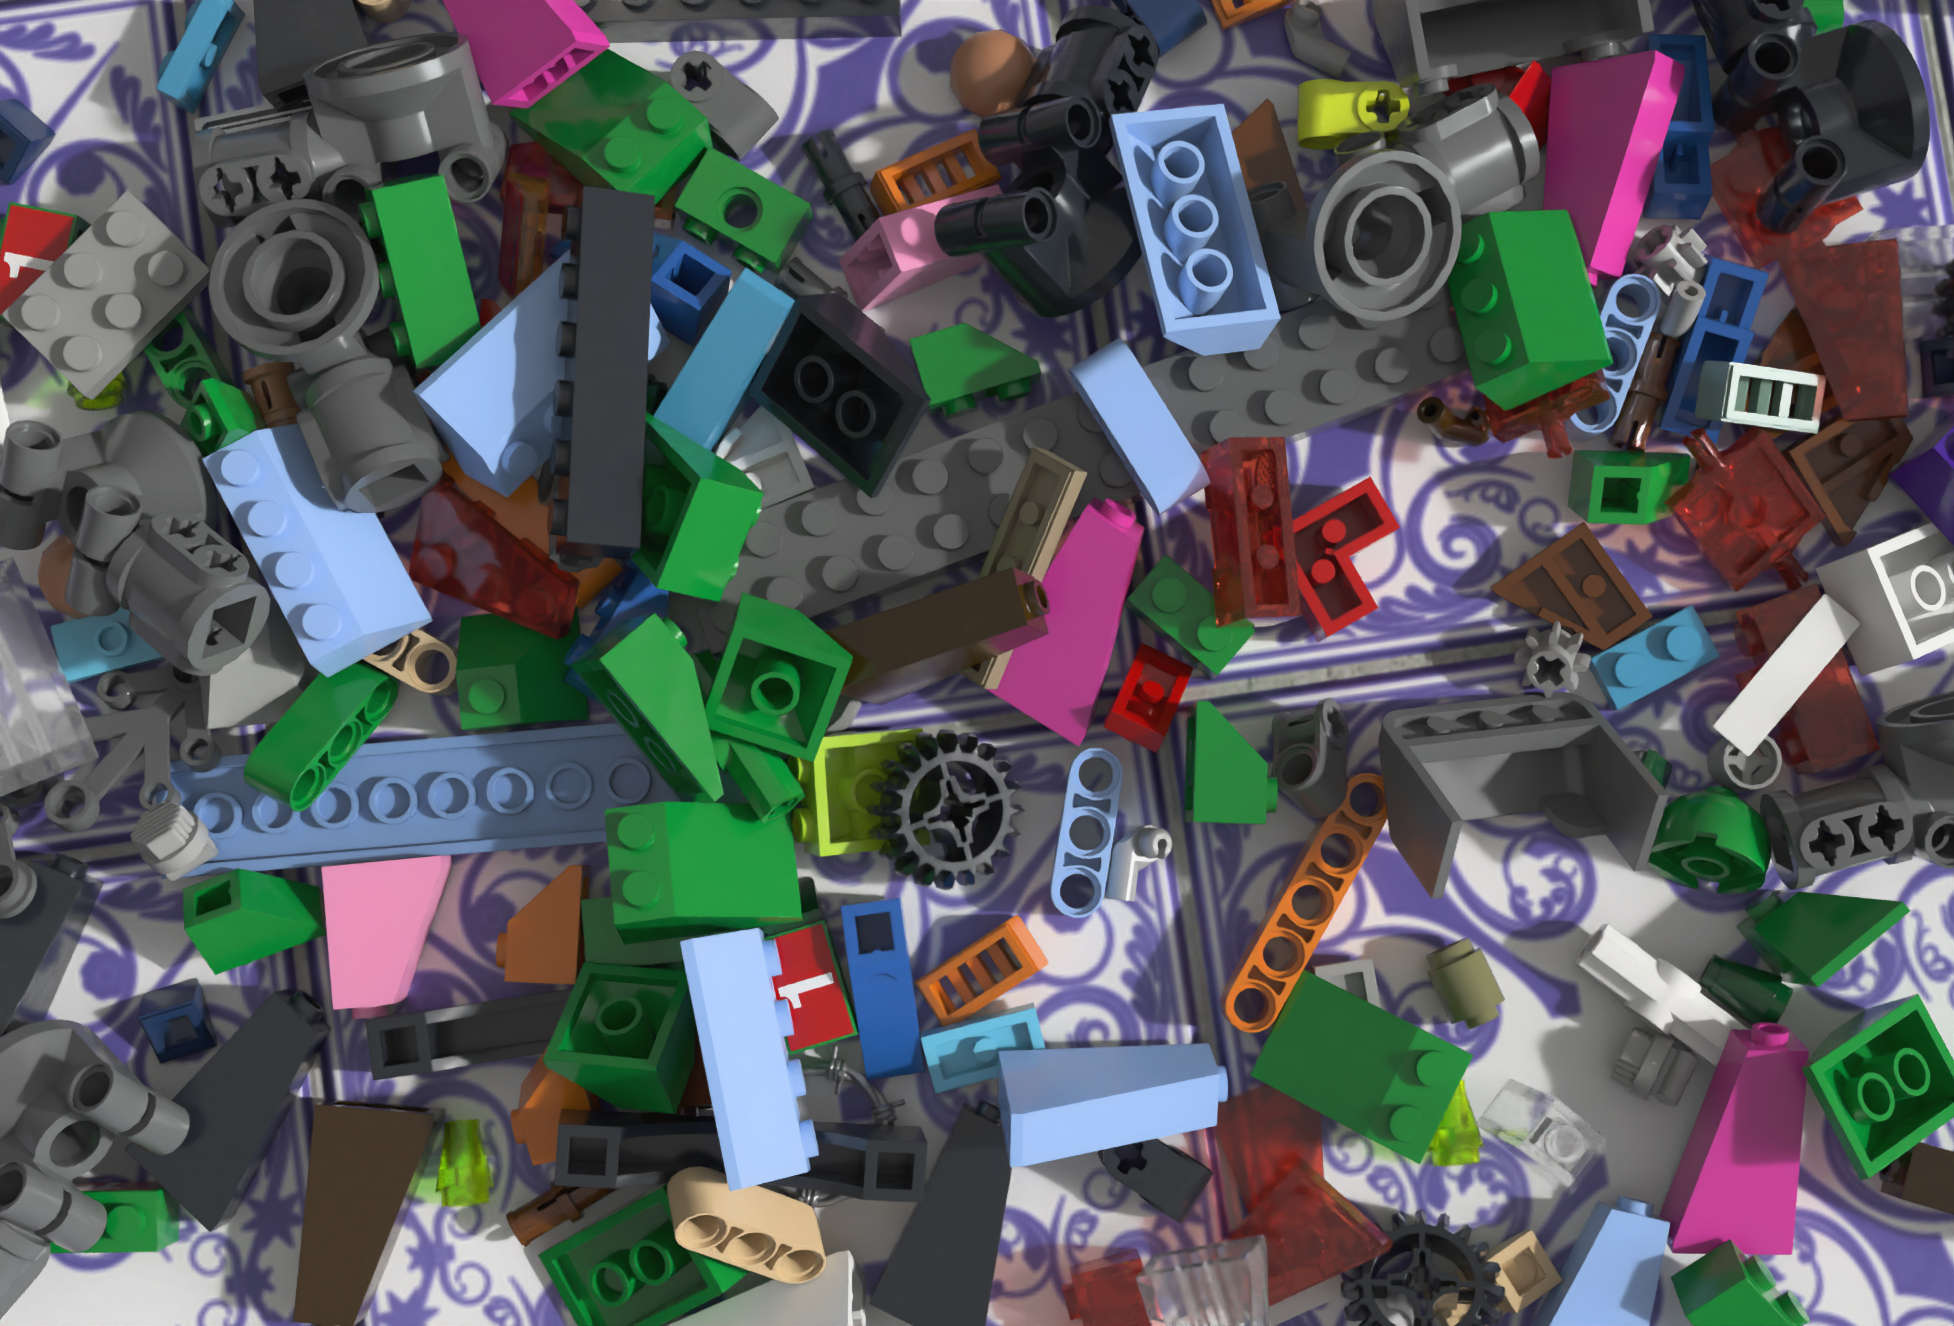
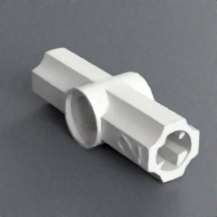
M1602 924L1597 931L1589 936L1579 950L1575 965L1624 1000L1623 1006L1636 1018L1664 1036L1671 1035L1683 1044L1686 1049L1694 1052L1706 1064L1715 1069L1731 1029H1748L1701 994L1700 990L1702 988L1692 978L1661 958H1656L1655 960L1639 948L1635 942L1608 924Z

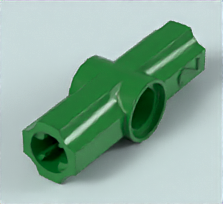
M709 649L690 655L694 661L704 706L718 664ZM709 729L717 765L724 775L729 772L762 824L771 820H777L787 814L805 797L800 783L776 750Z

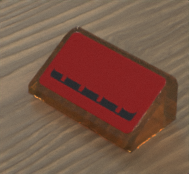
M514 172L509 173L506 177L498 266V283L512 301L542 274L551 183H549L547 178Z

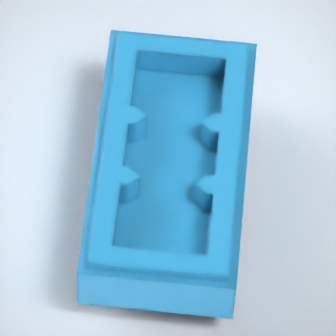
M119 608L117 612L107 616H89L50 626L64 683L71 684L102 676L109 671H121L166 658L129 626L130 611Z

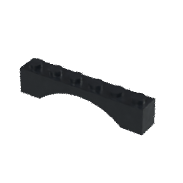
M573 988L392 1014L366 1020L373 1081L542 1054L551 1041ZM695 1025V1034H697V1025Z
M561 1109L558 1123L554 1186L623 1188L668 1183L671 1177L681 1170L698 1166L711 1168L726 1174L715 1116ZM812 1121L819 1156L809 1158L811 1169L805 1173L762 1183L764 1185L802 1188L839 1194L861 1200L923 1203L928 1142L922 1128L916 1126Z

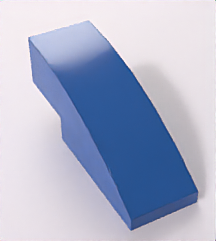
M1648 34L1645 40L1644 52L1656 50L1685 65V75L1643 206V218L1701 220L1713 195L1708 145L1715 132L1705 35Z
M1704 253V257L1708 262L1704 265L1705 273L1699 284L1706 291V296L1693 326L1678 339L1681 346L1679 351H1677L1666 386V391L1669 392L1666 404L1662 406L1658 427L1716 444L1723 422L1698 419L1695 416L1702 365L1707 360L1744 364L1755 333L1750 328L1769 273L1759 268Z

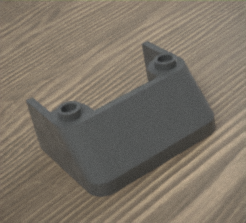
M1375 0L1372 2L1376 26L1400 89L1412 87L1414 98L1448 91L1447 80L1530 63L1533 60L1539 61L1582 51L1584 62L1612 57L1620 54L1618 43L1655 31L1649 0Z
M1553 692L1550 698H1546L1543 693L1394 710L1384 716L1378 738L1389 835L1393 844L1431 899L1443 898L1462 823L1466 820L1542 811L1558 831L1565 836L1580 839L1589 836L1606 835L1634 871H1641L1646 868L1669 794L1599 710L1589 700L1579 695L1568 692Z

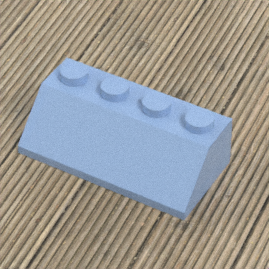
M1224 104L1111 115L1109 125L1163 337L1203 356L1260 349L1281 318Z
M570 249L412 391L464 474L505 497H509L550 458L553 440L561 439L562 417L554 416L553 395L557 379L564 380L565 358L556 356V335L559 322L567 321L568 300L559 298L558 287L562 263H570ZM651 303L648 364L671 344Z
M299 423L256 430L202 459L309 663L327 678L433 621L376 513H359L350 508L341 511L334 504L321 480Z
M756 928L680 941L729 1191L808 1172L811 1169L809 1158L819 1156L812 1119L801 1121L796 1097L806 1095V1086L800 1059L790 1061L788 1059L784 1037L794 1035V1027L788 1000H776L772 977L782 975V969L775 939L764 941L763 931Z

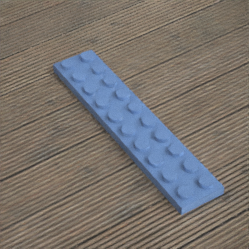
M618 723L363 744L309 808L301 812L289 809L245 783L243 777L244 767L250 754L221 756L218 765L205 773H197L191 770L182 759L170 760L171 783L180 792V805L186 810L194 812L207 826L209 837L216 845L219 853L180 878L219 875L238 868L255 872L607 842L604 809L664 801L681 802ZM718 766L724 795L716 802L703 803L748 804V801L729 772L724 775ZM167 790L156 794L157 804L167 798ZM161 874V879H168L165 874Z

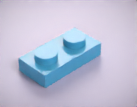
M197 0L194 2L187 13L184 25L186 31L175 51H170L164 57L158 71L159 83L156 89L173 105L191 114H194L246 15L233 0Z
M1690 605L1592 656L1589 668L1612 711H1616L1720 657L1696 610L1693 605Z

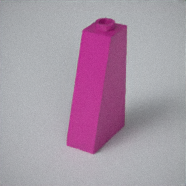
M442 0L457 32L466 35L468 38L477 74L492 105L528 109L610 47L603 32L574 0Z
M1656 50L1552 68L1543 210H1567L1571 214L1592 290L1597 288V281L1621 278L1684 80L1685 65Z
M1093 497L1082 512L1042 580V585L1045 588L1050 604L1049 614L1044 615L1049 634L1015 648L998 688L986 689L1078 747L1095 719L1145 528L1135 522L1136 515L1132 510L1122 503L1109 498L1102 502Z
M1762 1022L1753 1024L1752 1030L1731 1029L1659 1214V1217L1670 1222L1666 1243L1673 1254H1707L1731 1239L1744 1254L1792 1255L1807 1081L1801 1068L1808 1061L1809 1050L1791 1030L1783 1025Z

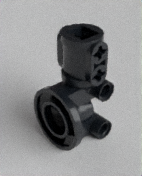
M1692 0L1696 14L1722 71L1728 75L1712 98L1713 118L1717 124L1728 131L1736 133L1746 132L1755 127L1761 117L1776 112L1778 114L1781 136L1791 156L1757 198L1755 206L1757 218L1765 228L1778 234L1792 233L1798 230L1819 207L1908 180L1918 173L1925 161L1930 141L1929 104L1920 71L1911 52L1898 34L1889 26L1876 20H1865L1815 36L1818 26L1811 11L1807 7H1803L1804 0Z
M1098 5L1078 6L1068 11L1055 35L1056 44L1045 47L1040 52L1018 98L1016 108L989 114L980 122L978 143L985 159L995 166L1016 164L1022 171L1021 174L1014 179L1003 194L943 206L937 213L934 222L937 243L945 254L955 258L980 254L1010 286L1016 299L1030 313L1040 317L1065 316L1091 305L1111 291L1130 272L1142 255L1123 176L1108 160L1106 155L1114 145L1109 125L1110 116L1113 114L1137 112L1157 67L1158 48L1151 31L1145 26L1138 25L1130 17L1114 9Z

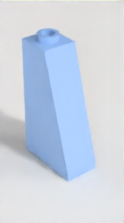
M1209 1043L998 1051L997 1103L1000 1110V1119L1010 1167H1023L1217 1126L1218 1102L1227 1101L1228 1080L1225 1066L1216 1065Z
M1618 1195L1616 1205L1598 1201L1559 1272L1563 1281L1549 1291L1531 1326H1649L1670 1222L1652 1214L1654 1204L1643 1200Z

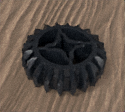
M947 729L939 730L936 738L931 733H919L916 735L915 747L910 743H901L896 746L900 763L885 759L880 765L882 770L889 776L887 781H873L869 784L871 790L881 793L880 804L872 803L865 808L868 814L880 816L881 819L880 823L874 825L868 831L872 838L879 840L887 839L878 852L881 858L889 861L896 859L893 869L895 873L903 877L913 874V881L916 885L928 887L934 881L936 888L943 890L953 889L955 880L959 885L963 886L975 884V871L986 876L995 873L991 856L1001 859L1011 856L1007 847L1002 842L1005 837L1016 838L1021 835L1015 826H1010L1009 823L1011 815L1017 816L1025 811L1021 805L1010 803V796L1019 791L1022 786L1017 781L1003 780L1012 765L1007 760L998 759L994 761L997 748L988 743L978 745L976 735L961 733L957 738L953 730ZM946 762H955L965 769L973 779L977 789H960L956 777L949 775ZM919 782L918 798L914 802V804L910 806L912 794ZM945 799L957 801V803L950 805L949 813L943 812L947 816L945 820L934 818V816L940 814L941 806L948 807L943 802ZM979 814L977 825L972 833L971 827L973 821ZM917 829L931 830L935 842L942 844L945 855L933 857L927 853L916 840L913 831Z
M1420 1209L1415 1213L1414 1225L1407 1226L1404 1217L1396 1212L1392 1215V1232H1389L1383 1225L1375 1222L1370 1227V1234L1374 1243L1358 1238L1354 1242V1251L1360 1259L1351 1258L1346 1259L1344 1262V1273L1352 1279L1341 1283V1296L1348 1300H1353V1302L1344 1307L1345 1319L1353 1322L1362 1321L1358 1326H1396L1383 1315L1376 1302H1386L1387 1308L1400 1309L1405 1312L1411 1319L1412 1326H1432L1433 1319L1440 1312L1457 1310V1304H1471L1466 1315L1454 1326L1499 1325L1502 1311L1493 1304L1504 1300L1505 1288L1497 1283H1492V1281L1500 1276V1265L1492 1261L1482 1262L1489 1253V1245L1486 1241L1476 1242L1470 1246L1467 1245L1472 1232L1468 1224L1459 1227L1453 1234L1448 1231L1450 1217L1446 1213L1438 1217L1437 1226L1426 1225V1212ZM1412 1251V1262L1407 1269L1399 1273H1387L1386 1279H1375L1379 1270L1390 1259L1402 1253ZM1431 1252L1453 1262L1462 1271L1467 1281H1460L1458 1275L1446 1274L1437 1269L1433 1263ZM1419 1268L1424 1270V1283L1427 1284V1290L1430 1293V1300H1426L1425 1316L1421 1315L1420 1300H1417V1293L1414 1290V1284L1418 1283Z

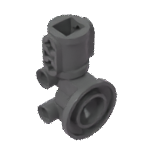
M454 32L428 33L391 39L352 49L327 58L311 66L303 73V79L313 110L293 113L290 122L228 134L220 127L196 131L192 140L193 171L199 196L210 219L220 229L237 226L246 216L263 207L292 199H310L326 202L345 211L357 223H360L358 204L367 202L364 188L395 180L398 174L399 160L422 156L434 151H438L441 164L438 174L444 175L449 197L461 203H473L482 199L488 193L510 151L509 140L505 132L497 124L489 120L468 38L464 34ZM259 165L256 172L251 167ZM281 166L284 172L277 173L278 168ZM220 180H222L225 190L218 191L216 184Z
M1493 84L1474 85L1460 90L1400 122L1397 126L1399 139L1391 142L1389 147L1382 131H1369L1347 138L1334 148L1339 168L1327 179L1306 211L1295 209L1288 185L1284 181L1268 182L1247 190L1278 310L1286 311L1302 307L1322 295L1337 309L1349 315L1371 321H1389L1409 315L1430 301L1443 286L1455 264L1461 241V225L1487 212L1506 211L1523 201L1527 196L1524 184L1533 180L1539 172L1540 154L1538 142L1530 122L1520 107L1507 95L1498 92ZM1355 222H1357L1360 234L1352 244Z
M310 199L285 200L255 211L235 226L222 242L210 272L209 294L213 311L224 330L245 350L264 359L279 362H298L302 366L286 374V379L293 397L301 409L296 412L300 429L321 480L338 509L342 511L350 508L359 513H377L409 504L425 495L439 482L443 474L441 464L449 461L451 457L445 442L412 392L420 385L414 374L417 372V369L408 364L406 356L397 357L391 341L389 327L369 336L361 329L375 304L379 290V261L375 248L361 226L349 214L338 207L326 202Z
M139 410L111 419L99 431L63 439L62 435L53 427L37 421H17L7 427L0 458V546L22 551L34 549L40 546L43 541L46 523L56 519L59 520L66 536L76 546L64 594L65 601L71 608L89 616L101 617L117 612L121 606L123 609L130 611L129 626L139 637L178 669L199 676L216 674L222 670L223 666L236 660L252 645L261 633L269 615L270 597L261 584L247 576L250 567L248 560L241 552L215 532L217 504L211 475L202 460L203 457L197 446L177 423L160 413Z
M1954 691L1929 696L1897 706L1882 713L1875 719L1885 765L1879 764L1860 769L1856 779L1794 795L1789 794L1785 789L1762 795L1760 815L1763 817L1771 838V859L1782 882L1790 890L1812 886L1816 876L1881 859L1888 865L1912 860L1913 855L1935 865L1947 869L1954 868ZM1850 818L1849 824L1843 822L1842 820ZM1782 828H1784L1785 835H1781ZM1824 831H1827L1831 834L1824 836Z
M62 1019L39 1021L22 1026L0 1038V1320L46 1266L51 1253L50 1242L71 1252H82L91 1248L103 1234L107 1223V1211L104 1205L83 1194L72 1180L91 1170L104 1158L113 1143L115 1134L155 1156H164L173 1152L182 1144L190 1127L189 1114L185 1108L142 1084L94 1031L74 1021Z

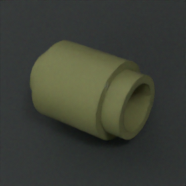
M1469 937L1448 944L1426 956L1431 967L1427 974L1451 1024L1464 1021L1466 1028L1469 1030L1483 1025L1500 1015L1496 1006L1502 1003L1505 997L1481 948L1474 949Z

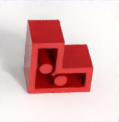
M1371 476L1292 520L1290 526L1286 528L1283 526V529L1280 527L1281 544L1279 547L1276 545L1275 531L1273 548L1270 543L1273 539V532L1260 542L1269 559L1272 560L1274 567L1279 556L1280 558L1286 556L1288 551L1287 558L1292 562L1297 577L1296 606L1298 604V609L1317 642L1324 640L1378 609L1376 602L1350 558L1390 536L1400 526ZM1291 529V537L1286 539L1285 531ZM1292 539V547L1287 549L1286 541ZM1285 541V550L1275 554V551H1279L1284 548ZM1282 561L1277 566L1276 571L1294 600V573L1290 564Z

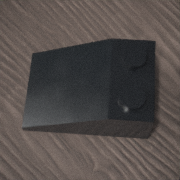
M840 293L797 297L748 391V394L870 498L878 497L931 401L929 395L881 327Z

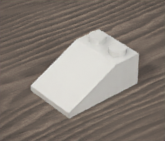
M1932 521L1815 568L1825 594L1860 622V626L1846 642L1861 676L1914 660L1954 642V546Z

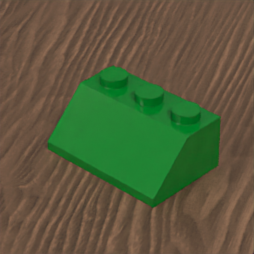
M422 172L364 188L367 202L358 204L363 230L368 239L377 238L382 262H379V292L382 299L392 297L397 321L388 323L395 353L398 358L406 356L408 364L416 369L444 363L481 330L444 175Z
M1567 210L1487 212L1461 225L1459 251L1447 281L1474 385L1479 391L1503 410L1507 411L1614 364L1572 217Z

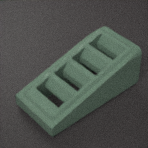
M1707 360L1702 365L1695 416L1698 419L1818 434L1827 376L1735 362ZM1750 378H1753V379H1752V385H1751L1750 398H1749L1748 411H1747V412H1744V411H1745L1746 398H1747L1748 385H1749V379H1750ZM1773 381H1776L1771 415H1768ZM1793 384H1799L1794 419L1788 418Z

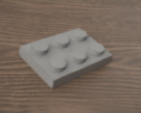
M127 189L1 315L85 397L93 400L209 284L211 269L142 201Z

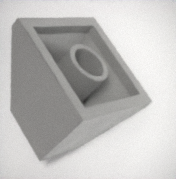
M270 599L268 618L263 630L252 645L236 660L223 666L222 670L218 673L199 676L205 730L277 723L320 673L309 663L276 599Z

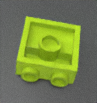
M909 727L865 732L825 733L814 762L788 754V768L800 783L801 789L805 794V797L801 800V808H795L791 817L794 839L798 844L804 843V853L822 857L881 849L887 839H875L868 833L874 825L881 822L880 816L870 815L865 809L869 804H880L881 793L871 790L869 784L873 781H887L889 776L882 770L880 763L885 759L900 763L896 746L901 743H910L915 747L916 735L922 733L923 728ZM919 782L912 794L910 806L913 805L918 798ZM920 829L913 831L920 846L930 845V831Z

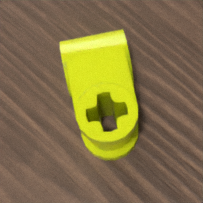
M1317 79L1303 82L1298 86L1297 144L1307 149L1329 150L1334 149L1337 144L1354 135L1369 131H1382L1389 146L1391 142L1399 139L1397 126L1408 116L1410 107L1408 96L1403 89H1400V86L1388 81L1344 82L1335 79ZM1376 106L1385 107L1386 115L1389 116L1388 123L1377 122V115L1373 113Z

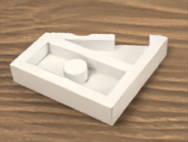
M762 405L739 430L734 427L719 445L716 455L739 468L764 493L761 500V510L815 490L791 430Z

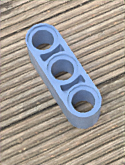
M1629 274L1621 277L1607 288L1596 302L1608 346L1617 355L1619 364L1617 371H1607L1602 368L1564 385L1556 405L1554 418L1558 430L1569 440L1577 442L1589 441L1611 427L1619 416L1660 308L1661 297L1659 289L1646 276ZM1617 294H1628L1634 298L1638 304V317H1627L1619 311L1616 304ZM1577 399H1586L1595 405L1598 411L1596 425H1588L1579 420L1575 412Z
M1122 339L1114 340L1068 369L1069 376L1079 395L1142 495L1157 515L1163 514L1210 484V479L1200 459L1135 356Z
M1090 748L1078 754L1071 762L1067 773L1049 888L1050 898L1054 906L1061 913L1073 918H1083L1094 913L1101 905L1105 893L1123 775L1122 766L1118 758L1110 751L1102 748ZM1097 758L1104 761L1111 771L1109 785L1100 792L1087 790L1079 780L1080 766L1088 759ZM1080 816L1094 818L1099 822L1102 829L1100 842L1090 850L1077 848L1069 837V829L1072 822ZM1072 874L1086 876L1093 888L1090 901L1080 908L1067 906L1060 896L1062 882Z

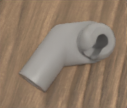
M1295 0L1292 7L1286 11L1284 27L1291 52L1297 59L1339 79L1351 52L1324 39L1319 16L1323 11L1317 0Z
M1685 280L1677 285L1673 296L1664 297L1661 295L1660 308L1654 324L1660 326L1658 330L1673 338L1686 334L1693 326L1705 299L1706 291L1695 281Z
M1153 824L1139 826L1114 844L1111 851L1106 898L1135 901L1138 871L1157 859L1166 858L1171 852L1173 846L1172 838L1166 830Z

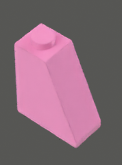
M999 184L878 218L839 259L858 309L862 312L873 309L986 263L987 261L980 254L959 258L950 257L945 254L937 243L934 222L937 213L945 205L1002 194Z
M452 855L322 867L333 1010L351 1008L352 1019L381 1017L388 1015V1004L405 1001L453 867Z

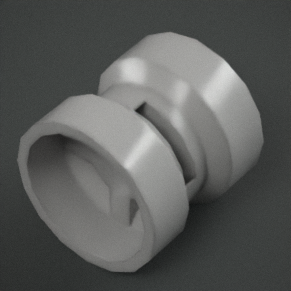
M1768 735L1750 756H1746L1722 736L1711 746L1707 757L1708 771L1713 780L1721 787L1733 791L1766 787L1776 779L1782 765L1780 749Z

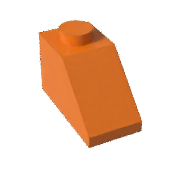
M569 865L508 921L507 933H499L496 946V964L498 968H505L504 982L575 984L586 959L581 900L589 899L590 865Z
M547 1048L521 1084L519 1108L511 1110L514 1138L518 1145L526 1143L533 1166L556 1161L558 1123L561 1109L603 1111L599 1096L545 1066L543 1057Z

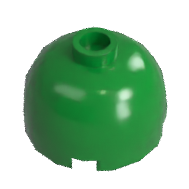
M1712 786L1705 788L1704 791L1690 792L1669 802L1664 809L1648 862L1651 868L1663 877L1685 887L1698 889L1699 883L1697 878L1708 882L1719 883L1717 893H1749L1761 888L1765 882L1771 859V838L1763 817L1752 806L1739 799L1736 792L1724 787Z

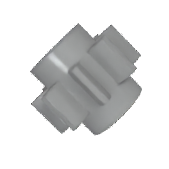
M1676 224L1671 227L1669 225L1655 227L1646 233L1636 246V257H1634L1633 261L1638 265L1639 269L1634 274L1644 275L1652 280L1664 297L1669 296V294L1673 295L1680 282L1690 280L1699 283L1705 273L1704 265L1708 262L1701 252L1704 251L1707 245L1691 227L1683 232Z
M1555 621L1552 628L1541 633L1538 629L1530 627L1525 639L1529 647L1517 648L1514 663L1527 666L1521 684L1523 686L1533 684L1537 688L1544 690L1546 698H1550L1553 691L1559 690L1564 686L1567 690L1575 692L1579 682L1576 672H1587L1591 661V656L1578 653L1584 635L1580 632L1572 636L1566 630L1561 629L1559 621Z

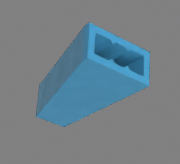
M745 267L658 407L654 417L714 453L752 398L748 391L795 300Z

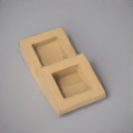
M1526 1229L1489 1249L1488 1255L1482 1261L1497 1262L1500 1265V1276L1492 1281V1283H1497L1505 1288L1504 1300L1493 1304L1502 1311V1316L1507 1312L1517 1314L1563 1281L1530 1229ZM1459 1268L1450 1273V1275H1458L1460 1281H1467ZM1426 1289L1422 1294L1426 1300H1430V1293ZM1457 1304V1310H1445L1437 1314L1436 1317L1442 1326H1454L1466 1315L1471 1304Z

